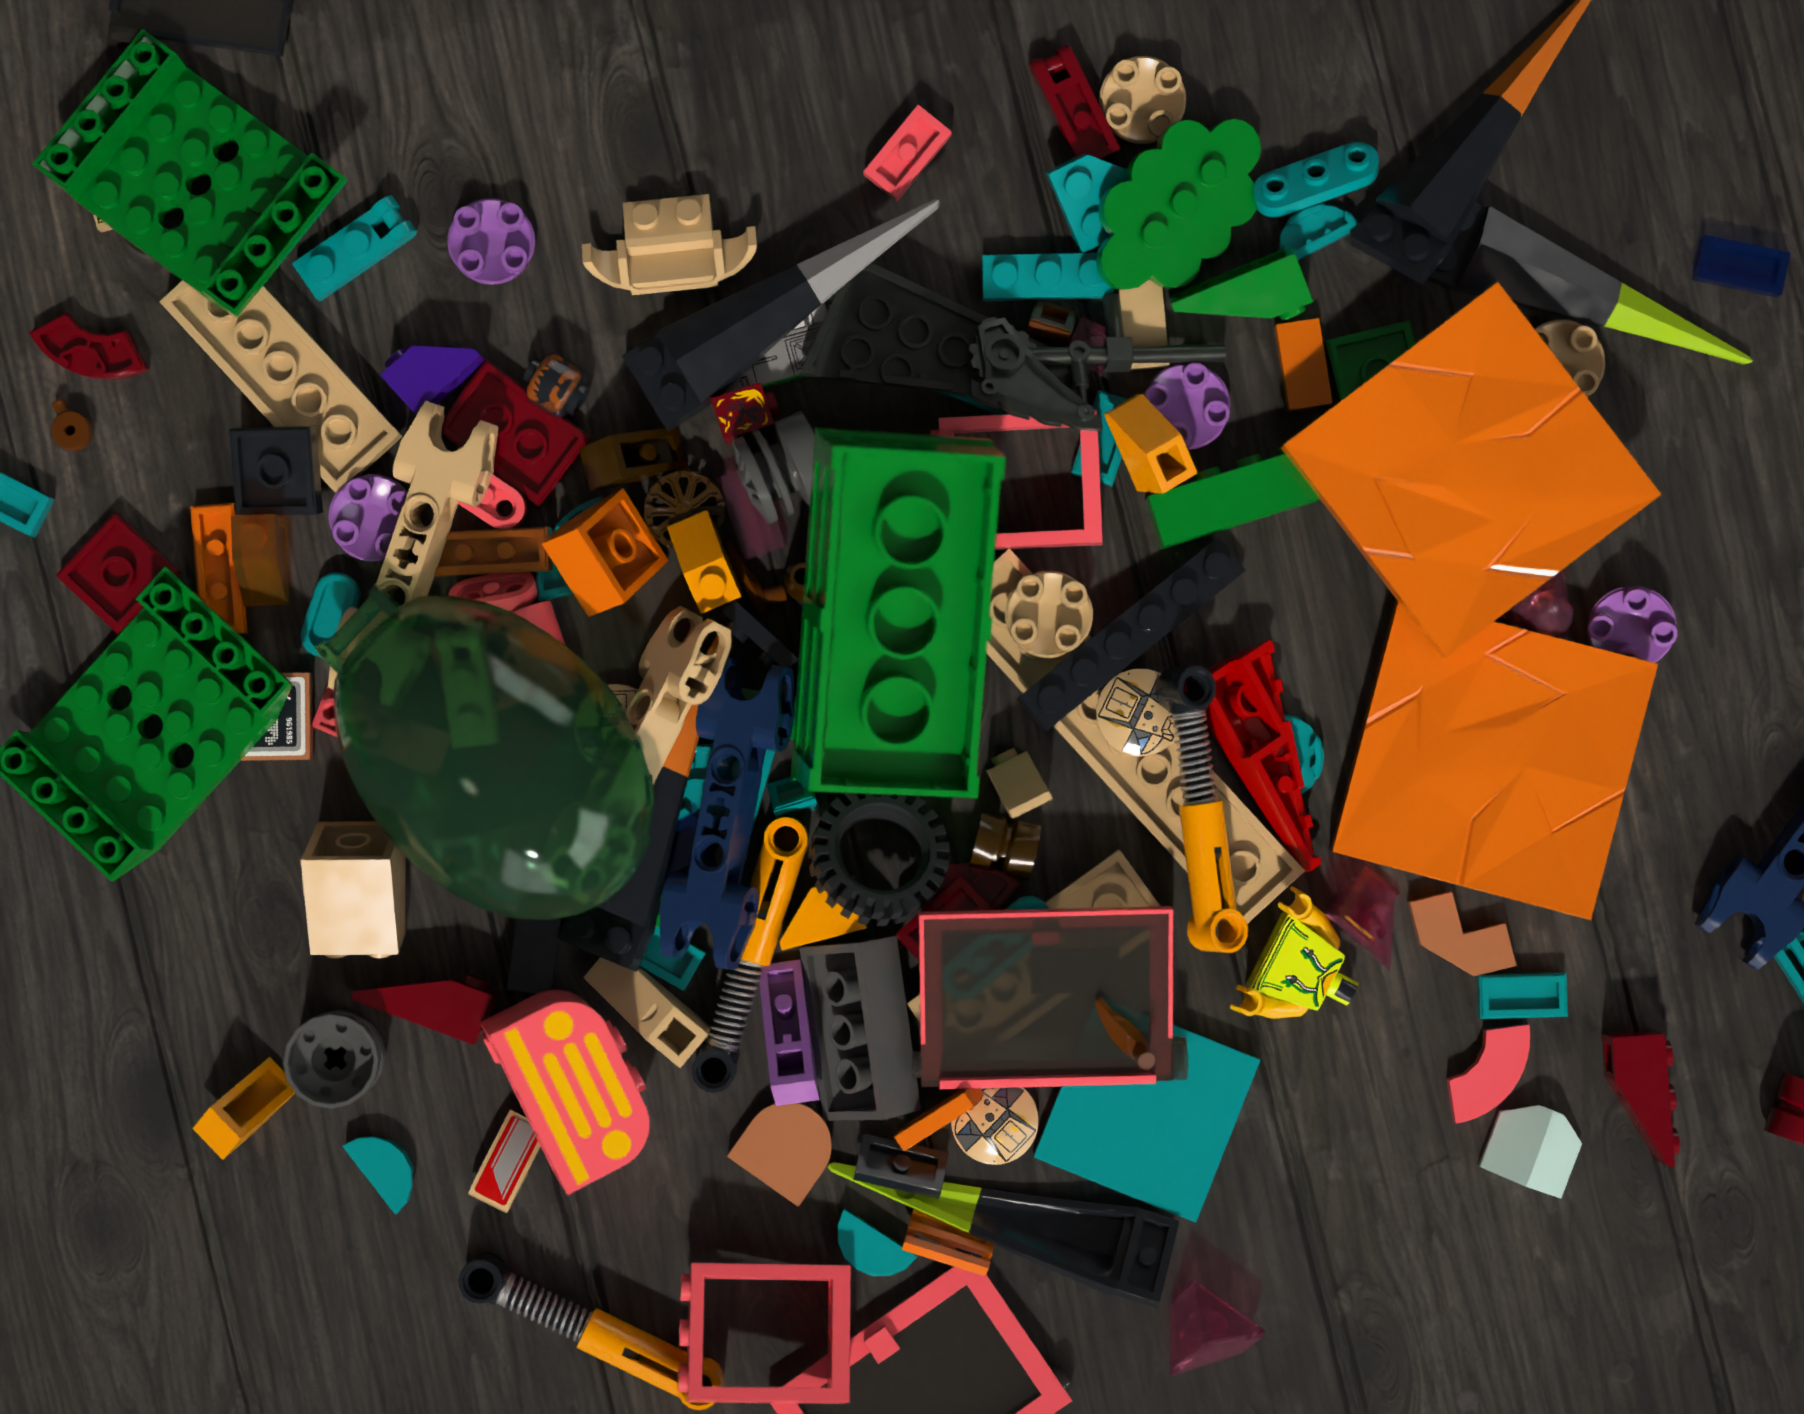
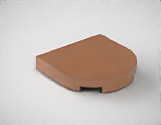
M774 1103L764 1107L755 1115L727 1157L799 1207L829 1162L832 1149L831 1135L826 1121L813 1107L805 1103L776 1106Z

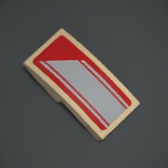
M512 1110L509 1111L468 1192L469 1195L505 1213H508L541 1148L526 1117Z

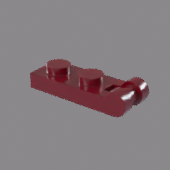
M1067 43L1056 48V54L1045 59L1037 57L1029 61L1028 67L1031 75L1039 86L1073 158L1085 153L1101 160H1106L1118 154L1121 149L1069 44ZM1063 69L1068 78L1055 84L1051 75Z

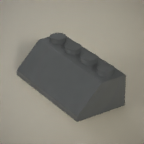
M897 936L862 938L799 948L823 1119L825 1121L885 1120L921 1110Z

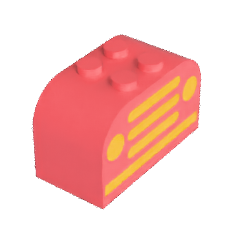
M546 990L480 1022L555 1177L567 1195L628 1164L640 1153L649 1134V1115L640 1095L641 1092L646 1090V1087L636 1067H632L629 1060H623L621 1053L627 1051V1047L616 1026L613 1027L609 1020L604 1021L584 999L565 990Z

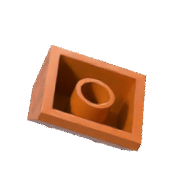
M624 488L613 492L564 523L542 543V546L588 617L625 603L669 561Z

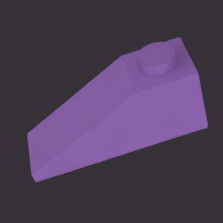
M801 959L771 963L770 966L760 967L763 974L759 975L761 980L759 985L770 1087L776 1106L820 1100Z

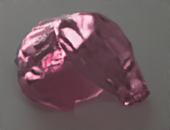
M1562 570L1502 615L1504 619L1512 625L1522 626L1545 635L1567 640L1573 623L1574 610L1572 603L1567 599V587Z

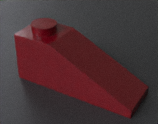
M466 973L464 979L455 977L361 988L353 991L350 1000L476 1045L482 1040L484 1032L480 1022L490 1018L499 992L489 988L491 984L489 980Z

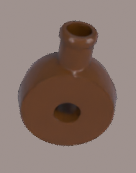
M64 398L52 402L51 405L57 414L51 426V435L55 443L61 449L70 452L86 448L91 443L94 434L93 425L89 418L81 412L70 411ZM75 427V433L70 435V429Z

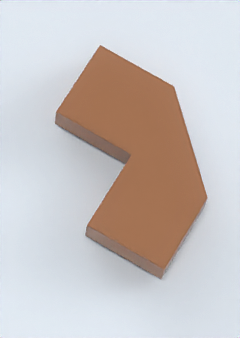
M1451 891L1407 902L1418 944L1471 976L1517 966L1506 923H1498L1463 932Z

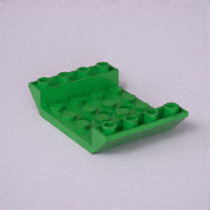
M144 29L140 31L32 163L36 169L82 207L215 306L237 318L348 181L346 177L313 153L307 156L185 66L174 51ZM235 143L239 146L238 154L233 160L227 162L218 160V152L223 145ZM199 177L211 178V187L205 194H191V185L195 179ZM173 210L183 211L184 219L180 226L175 229L164 228V218L169 212Z
M164 567L136 598L144 608L30 733L16 730L0 747V776L110 881L117 880L162 848L277 721L293 686L283 674L167 567ZM127 686L131 690L132 701L127 708L118 710L113 702L114 693L120 687ZM158 715L163 722L162 732L158 737L149 739L144 733V723L150 716ZM189 744L194 752L193 761L189 766L180 768L175 763V751L179 746Z

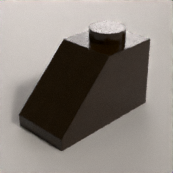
M677 427L670 431H667L666 428L613 434L579 449L590 491L626 486L660 477L673 470L687 469Z

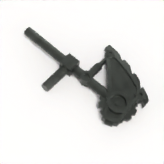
M1109 293L1102 297L1107 333L1103 346H1088L1083 341H1074L1069 347H1037L1035 342L1029 341L1030 336L1025 331H1016L1015 326L1010 325L1005 317L1000 319L992 317L982 320L981 324L977 326L976 336L974 337L975 343H971L968 354L972 357L969 361L972 371L979 373L977 378L982 383L980 384L971 379L969 383L971 398L995 409H998L999 405L1012 416L1026 420L1032 417L1044 425L1062 427V424L1075 430L1102 431V416L1094 415L1093 407L1087 402L1086 389L1089 387L1086 364H1103L1105 373L1130 372L1133 363L1225 362L1226 346L1225 344L1133 346L1132 337H1124L1119 295ZM1066 364L1071 368L1073 386L1077 390L1078 395L1066 387L1044 365Z

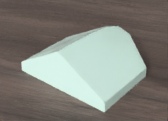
M1541 1105L1500 1110L1478 1166L1528 1188L1561 1199L1582 1143L1564 1114Z

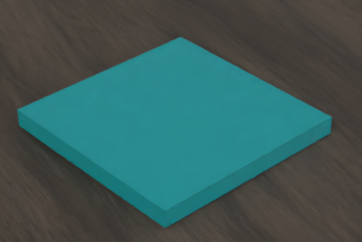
M1100 994L1096 995L1095 1000L1102 997L1113 1011L1129 1020L1141 1032L1149 1046V1014ZM1094 1000L1072 1058L1130 1057L1108 1035L1099 1017ZM1173 1024L1171 1078H1156V1084L1060 1086L1033 1153V1158L1196 1223L1261 1060Z

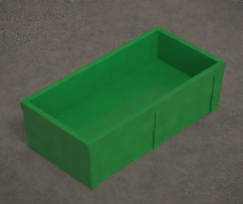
M815 427L791 779L801 783L808 791L978 798L980 776L977 773L987 640H991L993 619L989 614L1000 479H1004L1006 456L993 445L991 439Z

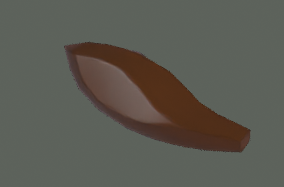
M730 540L725 542L732 567L754 611L764 616L767 612V605L786 600L783 584L762 589L757 576L749 569L739 550Z
M1102 997L1097 998L1095 1005L1099 1017L1113 1042L1125 1054L1135 1059L1142 1069L1151 1068L1155 1064V1056L1150 1051L1141 1032L1129 1020L1113 1011Z

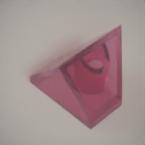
M1366 864L1325 914L1335 927L1390 971L1395 899L1400 891Z
M1193 1279L1171 1301L1170 1377L1242 1354L1263 1337L1265 1330Z

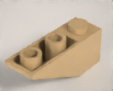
M600 957L583 977L651 1045L679 1068L683 1066L711 1031L709 1024L641 967L638 968L637 972H634Z

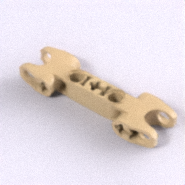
M428 401L424 402L410 428L403 436L393 464V477L411 485L389 544L369 609L365 612L354 607L348 608L339 622L332 642L328 688L338 692H347L350 686L354 684L362 667L372 661L381 668L384 675L382 708L392 712L402 711L417 683L424 675L432 653L433 637L415 629L426 602L435 569L439 564L458 501L477 507L485 497L494 472L498 426L480 420L478 425L474 427L466 444L462 448L451 452L446 449L441 439L444 407ZM427 505H431L434 511V518L431 524L425 527L421 522V512ZM415 533L427 535L426 540L422 541V539L414 538ZM410 551L418 556L416 564L408 558ZM401 587L405 592L406 598L404 605L398 610L393 604V594Z
M679 606L664 618L651 637L639 662V673L643 681L637 693L631 699L594 771L582 801L572 803L565 808L551 834L543 857V876L564 887L568 885V893L571 896L592 905L607 893L623 870L634 845L633 836L628 829L636 814L642 808L683 727L685 717L691 705L703 703L712 694L722 674L731 648L730 629L710 619L703 622L701 616ZM688 618L690 621L689 633L683 642H678L674 637V627L679 620ZM716 631L719 636L717 648L709 654H703L700 651V647L708 633ZM567 852L572 853L574 858L568 870L564 873L556 874L554 864L558 856ZM588 868H594L598 872V882L593 889L584 892L581 890L582 878Z

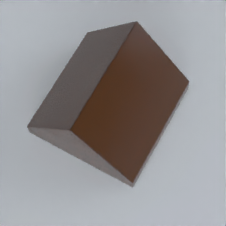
M1036 300L1026 333L1036 341L1054 347H1067L1078 313L1042 300Z

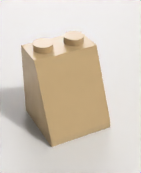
M405 821L317 822L301 858L310 955H325L328 958L335 959L347 955H369L373 958H385L392 954H399L406 934Z

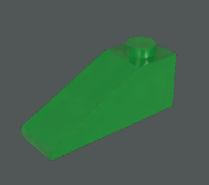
M1291 246L1168 295L1174 312L1271 319L1280 316L1282 320L1303 313L1306 310L1304 305L1313 302L1297 257Z

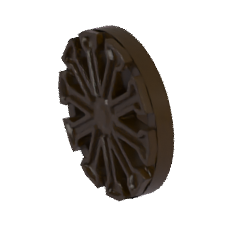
M677 469L662 475L649 489L644 503V519L650 533L660 543L674 549L672 540L663 535L668 530V525L708 509L710 515L718 517L714 525L719 534L726 515L725 499L719 486L709 476L692 469ZM680 477H687L689 480L687 490L684 492L679 483ZM702 481L707 487L696 496L694 494L696 485ZM665 482L671 485L674 493L673 497L662 490L661 486ZM711 496L716 497L718 502L716 505H702ZM657 497L668 506L654 507L651 503L653 498ZM654 516H669L659 525H655L652 519Z

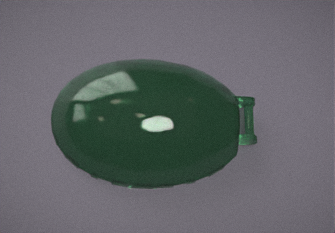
M375 584L367 592L370 597L328 642L322 640L315 648L316 652L337 672L334 682V722L341 755L350 778L372 817L394 845L417 868L450 893L484 910L512 918L550 920L579 915L604 903L629 881L642 862L651 836H649L652 810L655 808L653 777L649 773L643 753L644 745L626 716L625 708L604 680L567 646L550 633L511 611L486 602L455 596H420L400 606L383 588ZM383 609L388 616L380 621L345 659L341 653Z

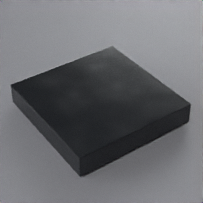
M317 426L236 427L229 429L236 516L313 515L323 513Z

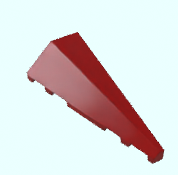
M1270 639L1207 669L1214 677L1216 694L1208 709H1205L1207 720L1204 722L1208 725L1213 736L1289 854L1305 870L1304 872H1310L1321 865V860L1319 856L1314 855L1309 828L1313 827L1311 814H1306L1300 789L1305 786L1291 722L1285 720L1280 698V693L1284 690L1282 680L1276 678L1271 657V654L1275 652V648ZM1184 684V690L1187 694V685Z

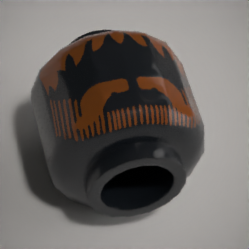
M558 353L548 355L543 361L535 358L523 376V380L528 383L526 389L527 400L556 418L564 417L568 413L574 416L584 404L591 390V386L586 384V371Z

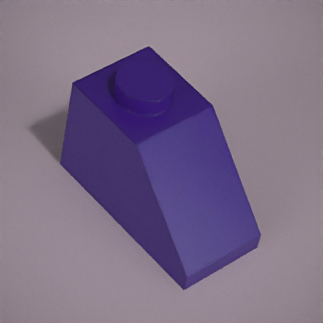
M413 345L407 351L405 348H401L392 354L384 364L387 369L380 375L417 415L425 401L439 405L472 376L486 360L475 349Z

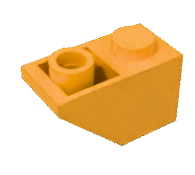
M1136 394L1104 413L1138 492L1164 494L1197 474L1182 435L1143 394Z

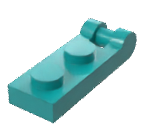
M392 195L379 200L368 212L292 263L319 302L410 241L417 234V230L411 221H405L398 212L400 205ZM385 222L390 232L381 239L374 228Z

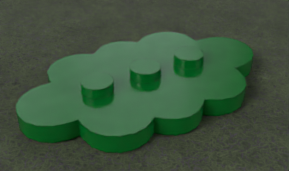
M1231 119L1219 122L1208 130L1196 121H1178L1163 130L1158 138L1156 149L1140 152L1131 159L1127 167L1126 182L1114 184L1107 189L1099 203V219L1105 231L1109 234L1098 249L1096 258L1097 271L1104 283L1113 289L1122 291L1138 288L1149 279L1159 287L1167 289L1186 286L1198 274L1201 259L1217 257L1226 250L1230 242L1231 227L1243 225L1252 218L1257 210L1253 195L1255 184L1248 173L1259 160L1261 145L1259 136L1251 125L1242 120Z

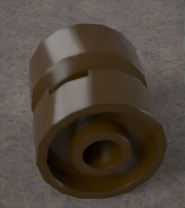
M982 811L969 866L991 872L999 866L1003 868L1005 875L1029 880L1036 858L1042 826L1017 820L1013 825H1009L1006 817Z

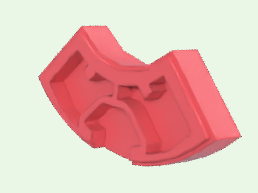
M1523 1023L1483 1029L1482 1048L1475 1062L1463 1073L1446 1079L1452 1120L1455 1124L1466 1122L1488 1113L1498 1106L1514 1089L1520 1080L1528 1059L1530 1049L1529 1024Z

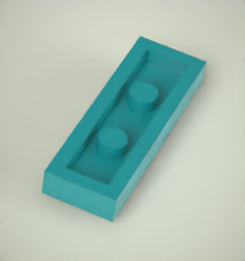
M1097 253L982 255L983 301L1102 299L1104 295L1114 293V289L1104 283L1098 274L1096 265Z

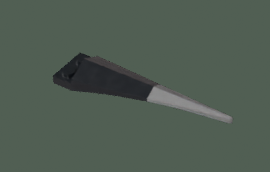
M932 200L657 330L658 334L623 354L624 361L667 431L672 430L706 409L712 403L711 398L721 395L821 304L936 211L940 204L939 200Z

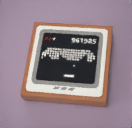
M281 673L293 684L277 721L241 761L313 760V673Z

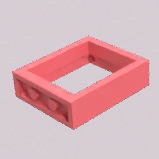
M1010 414L939 418V429L931 430V435L954 436V433L1069 427L1062 424V427L1044 425L1032 417L1026 420ZM1080 430L1084 529L996 534L995 550L1103 545L1098 431Z
M691 1263L689 1274H681L680 1301H688V1319H680L679 1346H687V1365L678 1366V1392H686V1402L846 1404L850 1402L851 1265ZM704 1279L828 1281L827 1388L702 1387Z

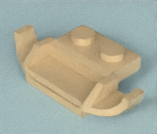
M709 194L625 202L623 203L625 240H616L617 250L602 251L594 248L591 243L582 244L583 264L593 276L612 287L630 290L632 295L718 287V281L736 274L752 259L756 252L757 239L755 226L747 227L744 234L738 237L722 239L721 230H713Z

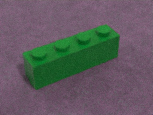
M1280 447L1277 448L1279 456L1262 460L1261 454L1252 455L1236 461L1237 469L1221 473L1219 467L1198 472L1194 475L1195 482L1183 486L1177 485L1164 494L1154 493L1145 499V503L1161 550L1320 501V499Z

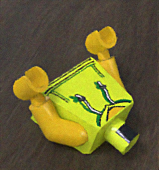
M1290 887V890L1295 893V900L1291 905L1286 906L1282 902L1278 903V907L1284 912L1281 913L1245 986H1236V990L1244 993L1243 1002L1239 1006L1231 1004L1230 1009L1247 1016L1259 1015L1270 1019L1299 1017L1305 1014L1309 1008L1318 1011L1326 996L1346 1006L1354 997L1359 983L1338 972L1345 959V955L1339 951V936L1326 914L1312 904L1311 898L1296 887Z

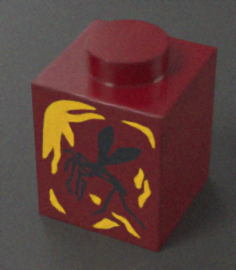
M761 382L711 398L723 439L727 446L732 444L733 439L740 436L745 440L753 438L752 431L757 429L762 434L774 431L773 418L781 416L773 391L764 393Z

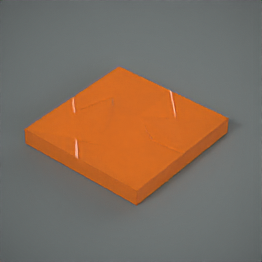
M1499 282L1281 447L1441 658L1450 655L1662 495Z
M1396 599L1329 851L1591 920L1658 664L1494 621L1450 655L1441 658Z

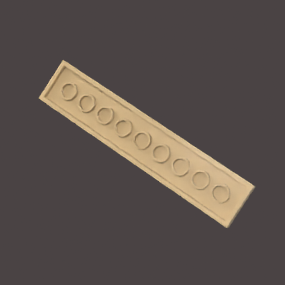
M1009 548L993 565L989 614L993 619L991 640H987L986 654L1016 687L1024 693L1088 642L1091 637L1087 635L1084 642L1074 651L1056 658H1042L1031 655L1015 643L1006 626V603L1010 593L1023 577L1031 575L1032 572ZM1106 683L1053 727L1187 872L1179 805L1187 802V799L1182 798L1183 795H1186V791L1181 790L1182 787H1185V783L1180 782L1184 779V775L1179 774L1183 771V767L1180 768L1178 766L1182 763V760L1177 759L1178 756H1181V752L1176 751L1177 748H1180V744L1175 743L1176 740H1179V736L1166 749L1150 756H1131L1115 749L1104 738L1097 723V703L1102 690L1107 685ZM1214 772L1210 779L1215 780V783L1211 786L1215 787L1216 790L1212 794L1217 796L1216 799L1223 801L1236 907L1248 924L1305 870Z

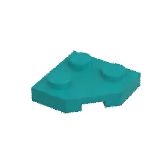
M1083 153L1045 172L1078 250L1081 253L1101 245L1109 236L1099 219L1098 208L1100 199L1105 191L1114 184L1126 182L1127 173L1126 168Z

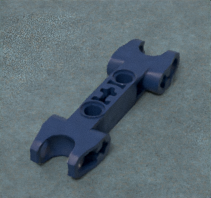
M727 657L722 674L712 694L706 701L698 705L696 732L699 737L714 740L694 837L689 874L672 872L665 882L659 913L660 947L663 956L683 958L689 948L696 928L704 923L713 934L715 967L736 970L741 961L749 938L755 928L759 907V893L754 887L740 884L757 805L766 750L784 751L792 733L795 707L794 675L791 668L772 665L759 694L751 700H746L741 692L739 660ZM738 759L740 763V771L735 778H733L731 774V767L735 760ZM726 807L730 808L729 816H725ZM720 830L727 831L726 836H720ZM721 845L723 849V859L722 862L719 865H717L715 861V852L717 848Z
M1804 803L1770 846L1757 866L1741 854L1736 856L1724 868L1712 884L1708 897L1694 924L1703 932L1711 933L1716 928H1719L1735 912L1745 913L1752 921L1754 934L1744 952L1742 962L1752 969L1759 970L1780 950L1794 941L1804 927V901L1797 897L1804 887V842H1798V839H1804ZM1793 850L1797 854L1798 865L1792 873H1788L1783 864L1784 857L1789 851Z

